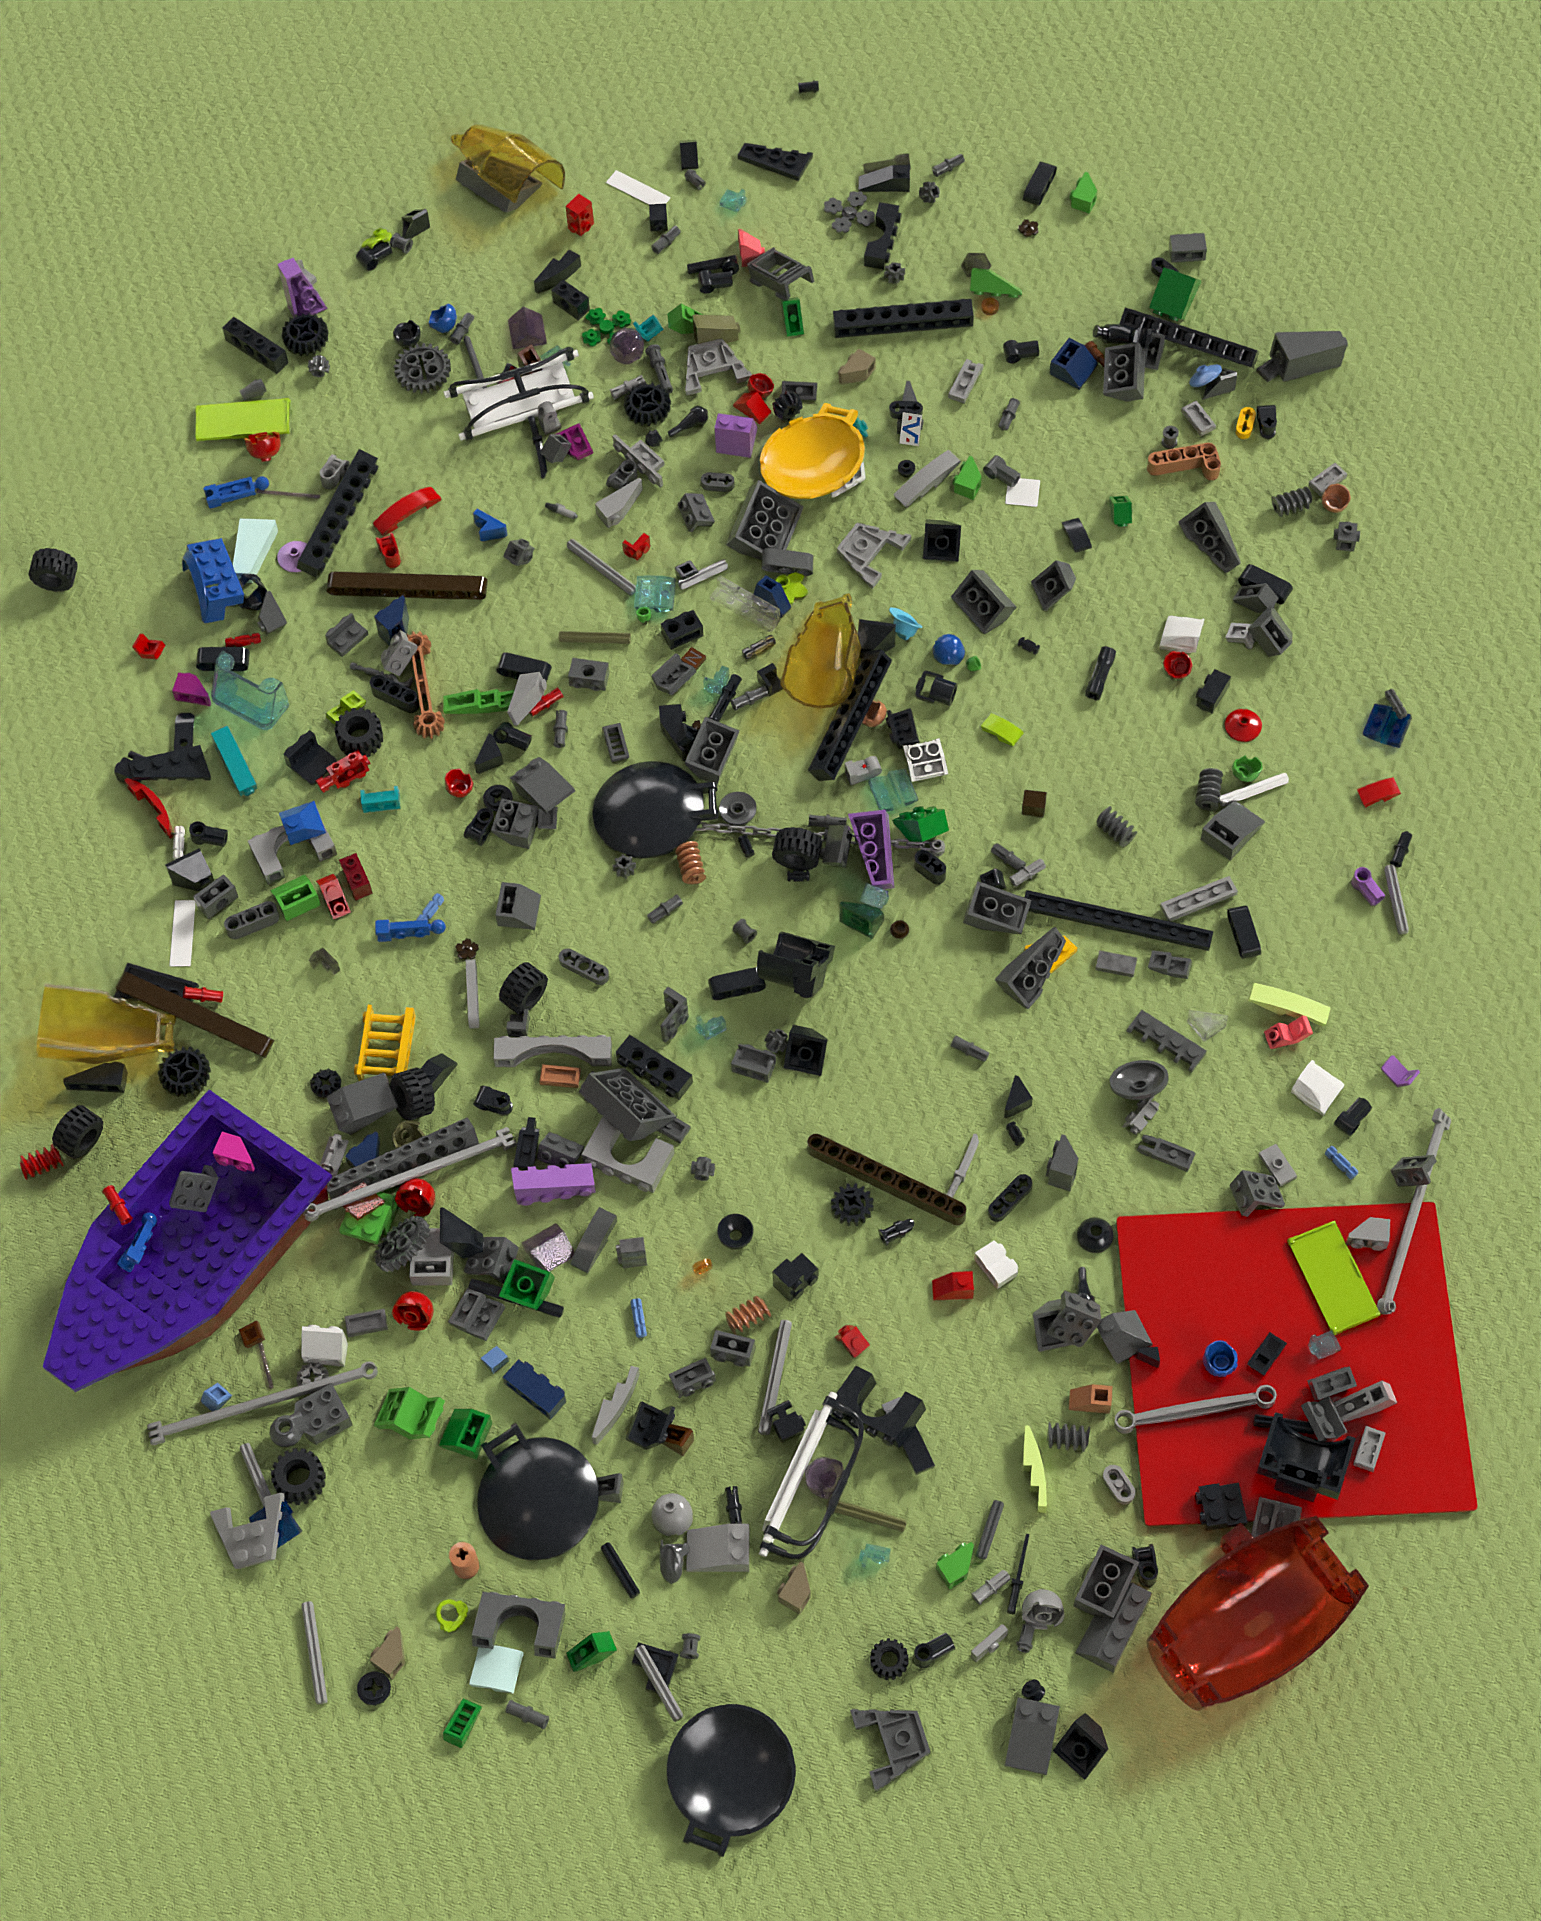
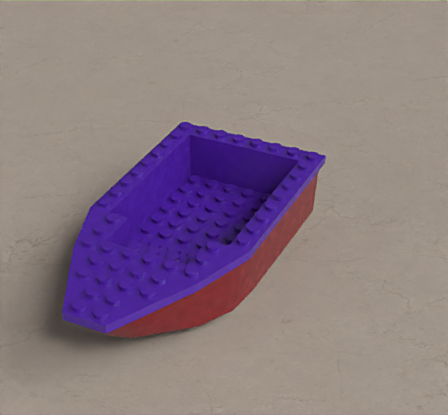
M208 1090L118 1193L120 1198L124 1199L125 1207L133 1217V1220L126 1225H121L115 1212L110 1210V1204H108L91 1224L65 1284L43 1363L44 1370L68 1388L77 1392L115 1373L173 1356L211 1336L242 1305L312 1222L307 1221L305 1216H303L305 1209L311 1203L318 1205L329 1201L327 1183L332 1179V1174L214 1092ZM221 1132L241 1137L255 1167L254 1172L249 1170L244 1172L238 1170L235 1166H223L217 1163L213 1151ZM204 1165L212 1166L218 1176V1181L207 1211L199 1212L171 1208L169 1201L179 1173L182 1171L201 1173ZM148 1212L153 1213L157 1217V1223L151 1229L153 1234L149 1241L144 1244L146 1249L143 1252L141 1261L138 1265L135 1264L131 1272L122 1269L117 1262L130 1246L137 1230L142 1226V1216Z

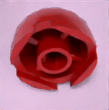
M261 432L249 435L248 439L244 438L248 453L256 459H261V462L270 461L271 457L275 456L281 447L279 432H272L273 435Z
M414 1178L401 1184L396 1192L395 1201L404 1212L407 1213L410 1210L416 1212L413 1216L424 1217L431 1212L436 1196L433 1187L426 1180Z
M415 1291L406 1292L401 1295L395 1302L392 1310L393 1318L397 1323L401 1325L403 1322L409 1325L407 1329L415 1331L425 1330L430 1324L434 1313L431 1300L423 1293Z

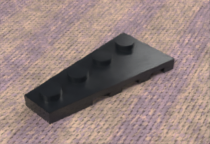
M744 143L738 153V159L796 181L800 180L813 158L812 152H807V154L799 153L798 150L789 152L783 151L782 148L778 147L769 149L764 145Z
M200 745L128 761V767L133 780H211Z
M128 962L124 969L125 972L180 997H183L185 986L199 988V984ZM116 990L114 995L115 1000L139 1001Z

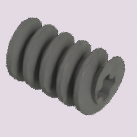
M1305 486L1303 489L1298 488L1296 491L1291 490L1289 493H1283V495L1272 496V506L1281 518L1283 517V511L1287 516L1290 509L1293 514L1296 513V508L1300 512L1303 511V505L1308 510L1310 508L1309 504L1312 503V495L1309 488Z
M1207 768L1200 772L1195 799L1196 806L1206 811L1218 809L1217 803H1219L1218 797L1221 790L1222 771L1215 768Z
M1109 806L1097 818V826L1103 828V832L1108 833L1109 837H1114L1113 840L1119 842L1121 847H1125L1134 839L1137 831L1132 832L1133 825L1127 828V820L1121 823L1123 816L1121 815L1116 818L1118 812L1110 813L1112 807Z
M1049 1422L1047 1432L1049 1448H1052L1053 1444L1056 1443L1057 1449H1060L1062 1444H1064L1066 1450L1072 1445L1074 1451H1077L1078 1447L1081 1446L1082 1452H1085L1089 1442L1090 1426L1085 1432L1082 1425L1076 1431V1427L1073 1424L1070 1430H1068L1067 1424H1064L1062 1429H1060L1059 1423H1055L1052 1428Z

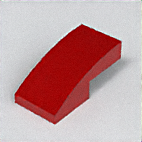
M1394 777L1357 789L1365 808L1381 800L1386 802L1401 794Z

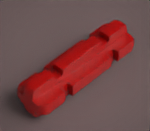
M252 633L251 636L249 634L236 636L235 639H232V637L225 639L226 647H241L251 645L253 642L254 644L261 643L259 633Z

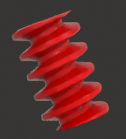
M53 1144L50 1145V1151L43 1147V1154L35 1150V1157L28 1153L27 1160L20 1156V1166L26 1180L28 1179V1174L34 1178L35 1171L42 1175L43 1168L50 1172V1165L54 1169H58V1162L64 1166L59 1150Z

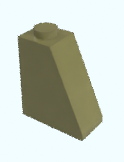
M692 315L696 344L721 338L725 343L739 340L740 325L738 322H735L733 316Z

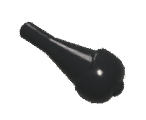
M694 406L677 426L668 431V435L673 437L683 430L704 425L708 421V410L702 406Z
M1080 1267L1078 1269L1079 1282L1075 1294L1095 1302V1297L1091 1295L1087 1283L1086 1268Z

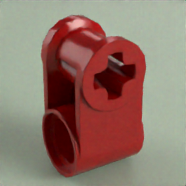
M393 532L386 537H376L378 549L386 566L389 568L398 567L401 559Z

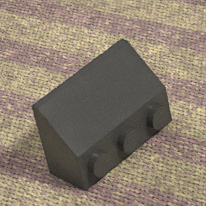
M1139 342L1105 348L1104 396L1126 402L1144 399L1145 352Z
M971 570L951 596L984 634L1005 622L1017 608L984 570Z
M705 717L687 756L685 765L699 779L706 782H715L718 785L737 742L740 730Z
M1101 1544L1075 1598L1074 1607L1092 1616L1114 1619L1139 1562Z

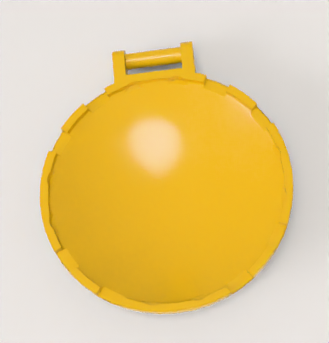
M824 403L819 413L813 414V417L803 418L801 416L789 421V425L783 429H777L765 443L760 456V471L766 484L775 489L780 495L794 499L821 497L844 486L857 473L864 458L865 446L862 435L853 426L857 419L858 411L833 407L831 404Z

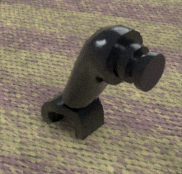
M1106 324L1101 327L1095 325L1093 329V337H1099L1103 343L1132 344L1139 342L1143 349H1149V344L1152 342L1153 337L1151 335L1152 329L1141 327L1135 329L1122 324Z

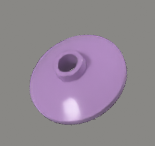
M292 541L282 546L277 555L279 565L286 571L300 572L301 570L297 569V563L307 544L301 541Z

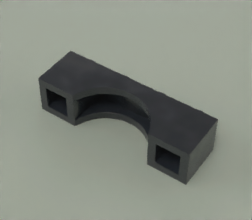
M879 202L876 212V227L881 229L884 235L878 240L868 242L864 254L865 267L884 270L886 263L889 264L891 256L889 251L893 250L894 247L893 237H896L898 233L897 223H901L902 213H899V205Z

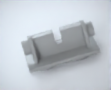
M1154 1096L1140 1100L1137 1103L1138 1108L1127 1115L1125 1118L1126 1123L1122 1127L1130 1126V1131L1133 1134L1140 1133L1148 1123L1143 1117L1145 1116L1148 1120H1151L1159 1110V1104L1156 1101H1151Z
M339 1134L329 1137L319 1165L332 1174V1176L337 1175L349 1142L341 1139L342 1136Z

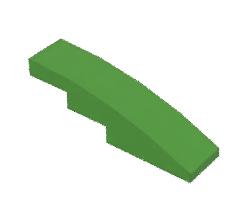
M478 689L446 695L443 696V712L445 714H480L507 711L514 690L499 692L498 689L480 693Z

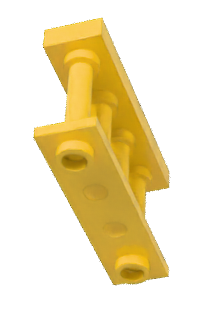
M368 1004L367 1011L363 1013V1023L365 1025L359 1062L355 1064L354 1075H357L358 1081L364 1079V1074L379 1075L385 1073L386 1076H393L396 1073L408 1070L416 1019L414 1008L406 1007L405 1014H402V1016L374 1014L372 1005ZM373 1022L399 1023L403 1026L402 1032L400 1031L399 1033L371 1031ZM370 1039L391 1040L400 1043V1049H396V1051L368 1048ZM367 1056L395 1058L398 1061L397 1067L366 1066Z

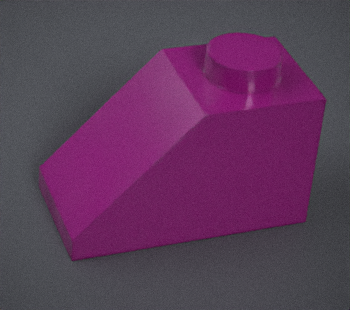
M178 672L172 690L175 700L211 706L209 695L197 676L191 673Z

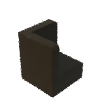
M1024 790L1022 815L1044 818L1047 792Z

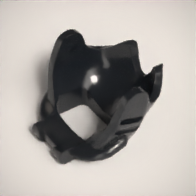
M243 573L239 579L241 588L249 580L256 583L258 587L249 596L244 594L243 603L237 605L242 609L260 610L267 589L256 574L246 575Z

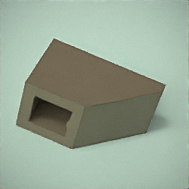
M857 349L854 354L852 353L849 356L848 362L840 367L838 371L839 383L848 384L867 380L876 369V358Z
M801 1561L797 1567L794 1565L788 1574L789 1580L786 1584L782 1583L777 1591L778 1602L799 1615L811 1598L804 1563Z
M397 1626L385 1635L384 1643L380 1647H376L370 1656L372 1665L391 1680H393L405 1664L403 1637L400 1628Z

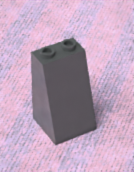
M1341 331L1275 333L1269 355L1281 379L1285 382L1340 367L1348 347V342L1343 337Z

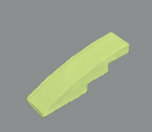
M1258 983L1252 984L1248 1001L1280 1016L1287 1014L1296 1019L1301 1016H1307L1309 1021L1322 1027L1326 1025L1330 1012V1007L1314 1000Z
M1025 1425L1023 1471L1031 1472L1030 1492H1038L1037 1512L1046 1513L1047 1498L1044 1467L1031 1428Z

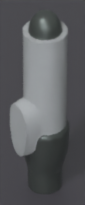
M548 502L545 504V508L571 519L578 518L575 512L565 509L564 505Z

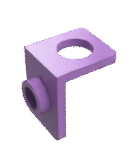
M1393 1055L1381 1067V1070L1397 1087L1409 1086L1420 1073L1418 1069L1408 1071Z

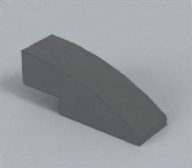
M601 1207L598 1208L570 1263L572 1266L589 1273L608 1242V1236L617 1223L616 1215Z

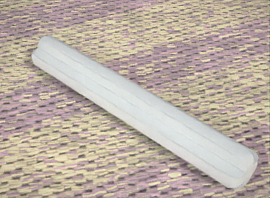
M1281 773L1219 796V803L1221 806L1229 805L1233 801H1240L1288 783L1289 778L1286 773Z

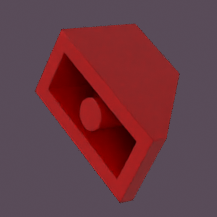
M973 1271L951 1272L933 1279V1300L973 1299Z

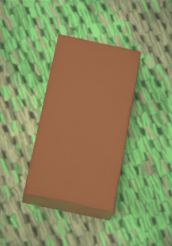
M542 1064L540 1085L579 1088L581 1068Z

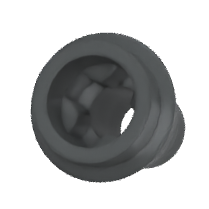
M255 379L245 388L239 390L244 400L264 395L267 392L262 379Z

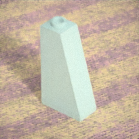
M239 520L233 567L238 580L243 573L246 575H257L278 533L275 520Z

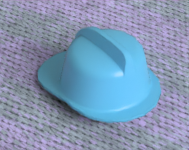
M893 607L889 609L890 613L894 616L893 624H896V633L903 640L913 637L917 630L923 627L908 613Z

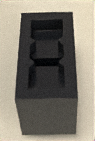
M694 610L683 612L679 616L667 619L661 623V633L671 650L704 636L703 625Z

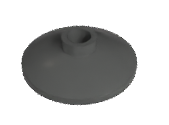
M745 792L729 793L721 800L719 805L721 817L732 825H743L750 822L757 811L755 800Z

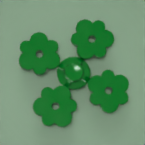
M601 308L590 309L586 319L592 325L599 324V331L589 329L588 332H583V343L593 347L601 342L600 337L601 333L610 334L607 343L610 344L612 349L623 348L624 344L628 341L627 337L623 336L621 332H613L614 326L624 328L625 325H630V314L619 310L616 314L612 315L613 320L610 321L604 320L606 314L603 313Z

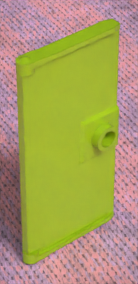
M290 398L196 405V442L248 438L249 435L267 432L268 435H273L272 432L290 434L291 400Z
M1335 1221L1287 1240L1329 1326L1332 1336L1380 1316V1312Z

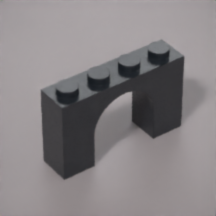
M855 1366L837 1391L836 1401L850 1407L851 1410L860 1416L864 1430L869 1436L873 1438L877 1436L890 1447L894 1445L900 1448L926 1411L923 1400L905 1391L898 1403L888 1414L881 1417L867 1416L862 1412V1406L877 1383L872 1373ZM832 1409L834 1417L839 1420L845 1419L852 1427L858 1429V1423L851 1415H846Z

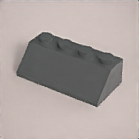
M1130 1583L1114 1619L1094 1616L1075 1654L1114 1673L1150 1601L1152 1593L1134 1583Z

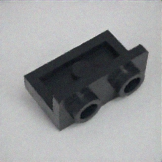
M911 708L894 714L891 710H887L888 717L886 718V723L892 733H889L892 744H896L898 749H902L905 745L920 743Z

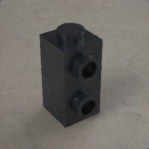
M1214 669L1211 675L1208 674L1205 678L1203 689L1199 688L1196 693V706L1203 711L1213 714L1230 686L1231 676Z

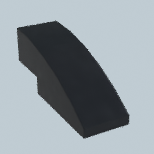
M568 250L559 261L553 258L534 280L535 292L541 293L549 290L560 281L567 280L581 267L580 255Z

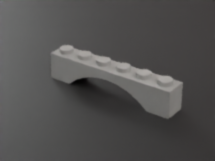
M561 1035L558 1037L539 1036L531 1038L528 1036H520L519 1038L501 1036L500 1038H494L495 1067H515L526 1059L545 1053L569 1054L586 1061L591 1066H612L611 1037L605 1035H598L596 1037H587L585 1035L568 1037Z

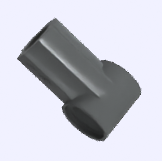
M995 455L983 467L986 476L991 479L997 478L1010 487H1014L1021 478V474L1007 466L1004 459L998 455Z

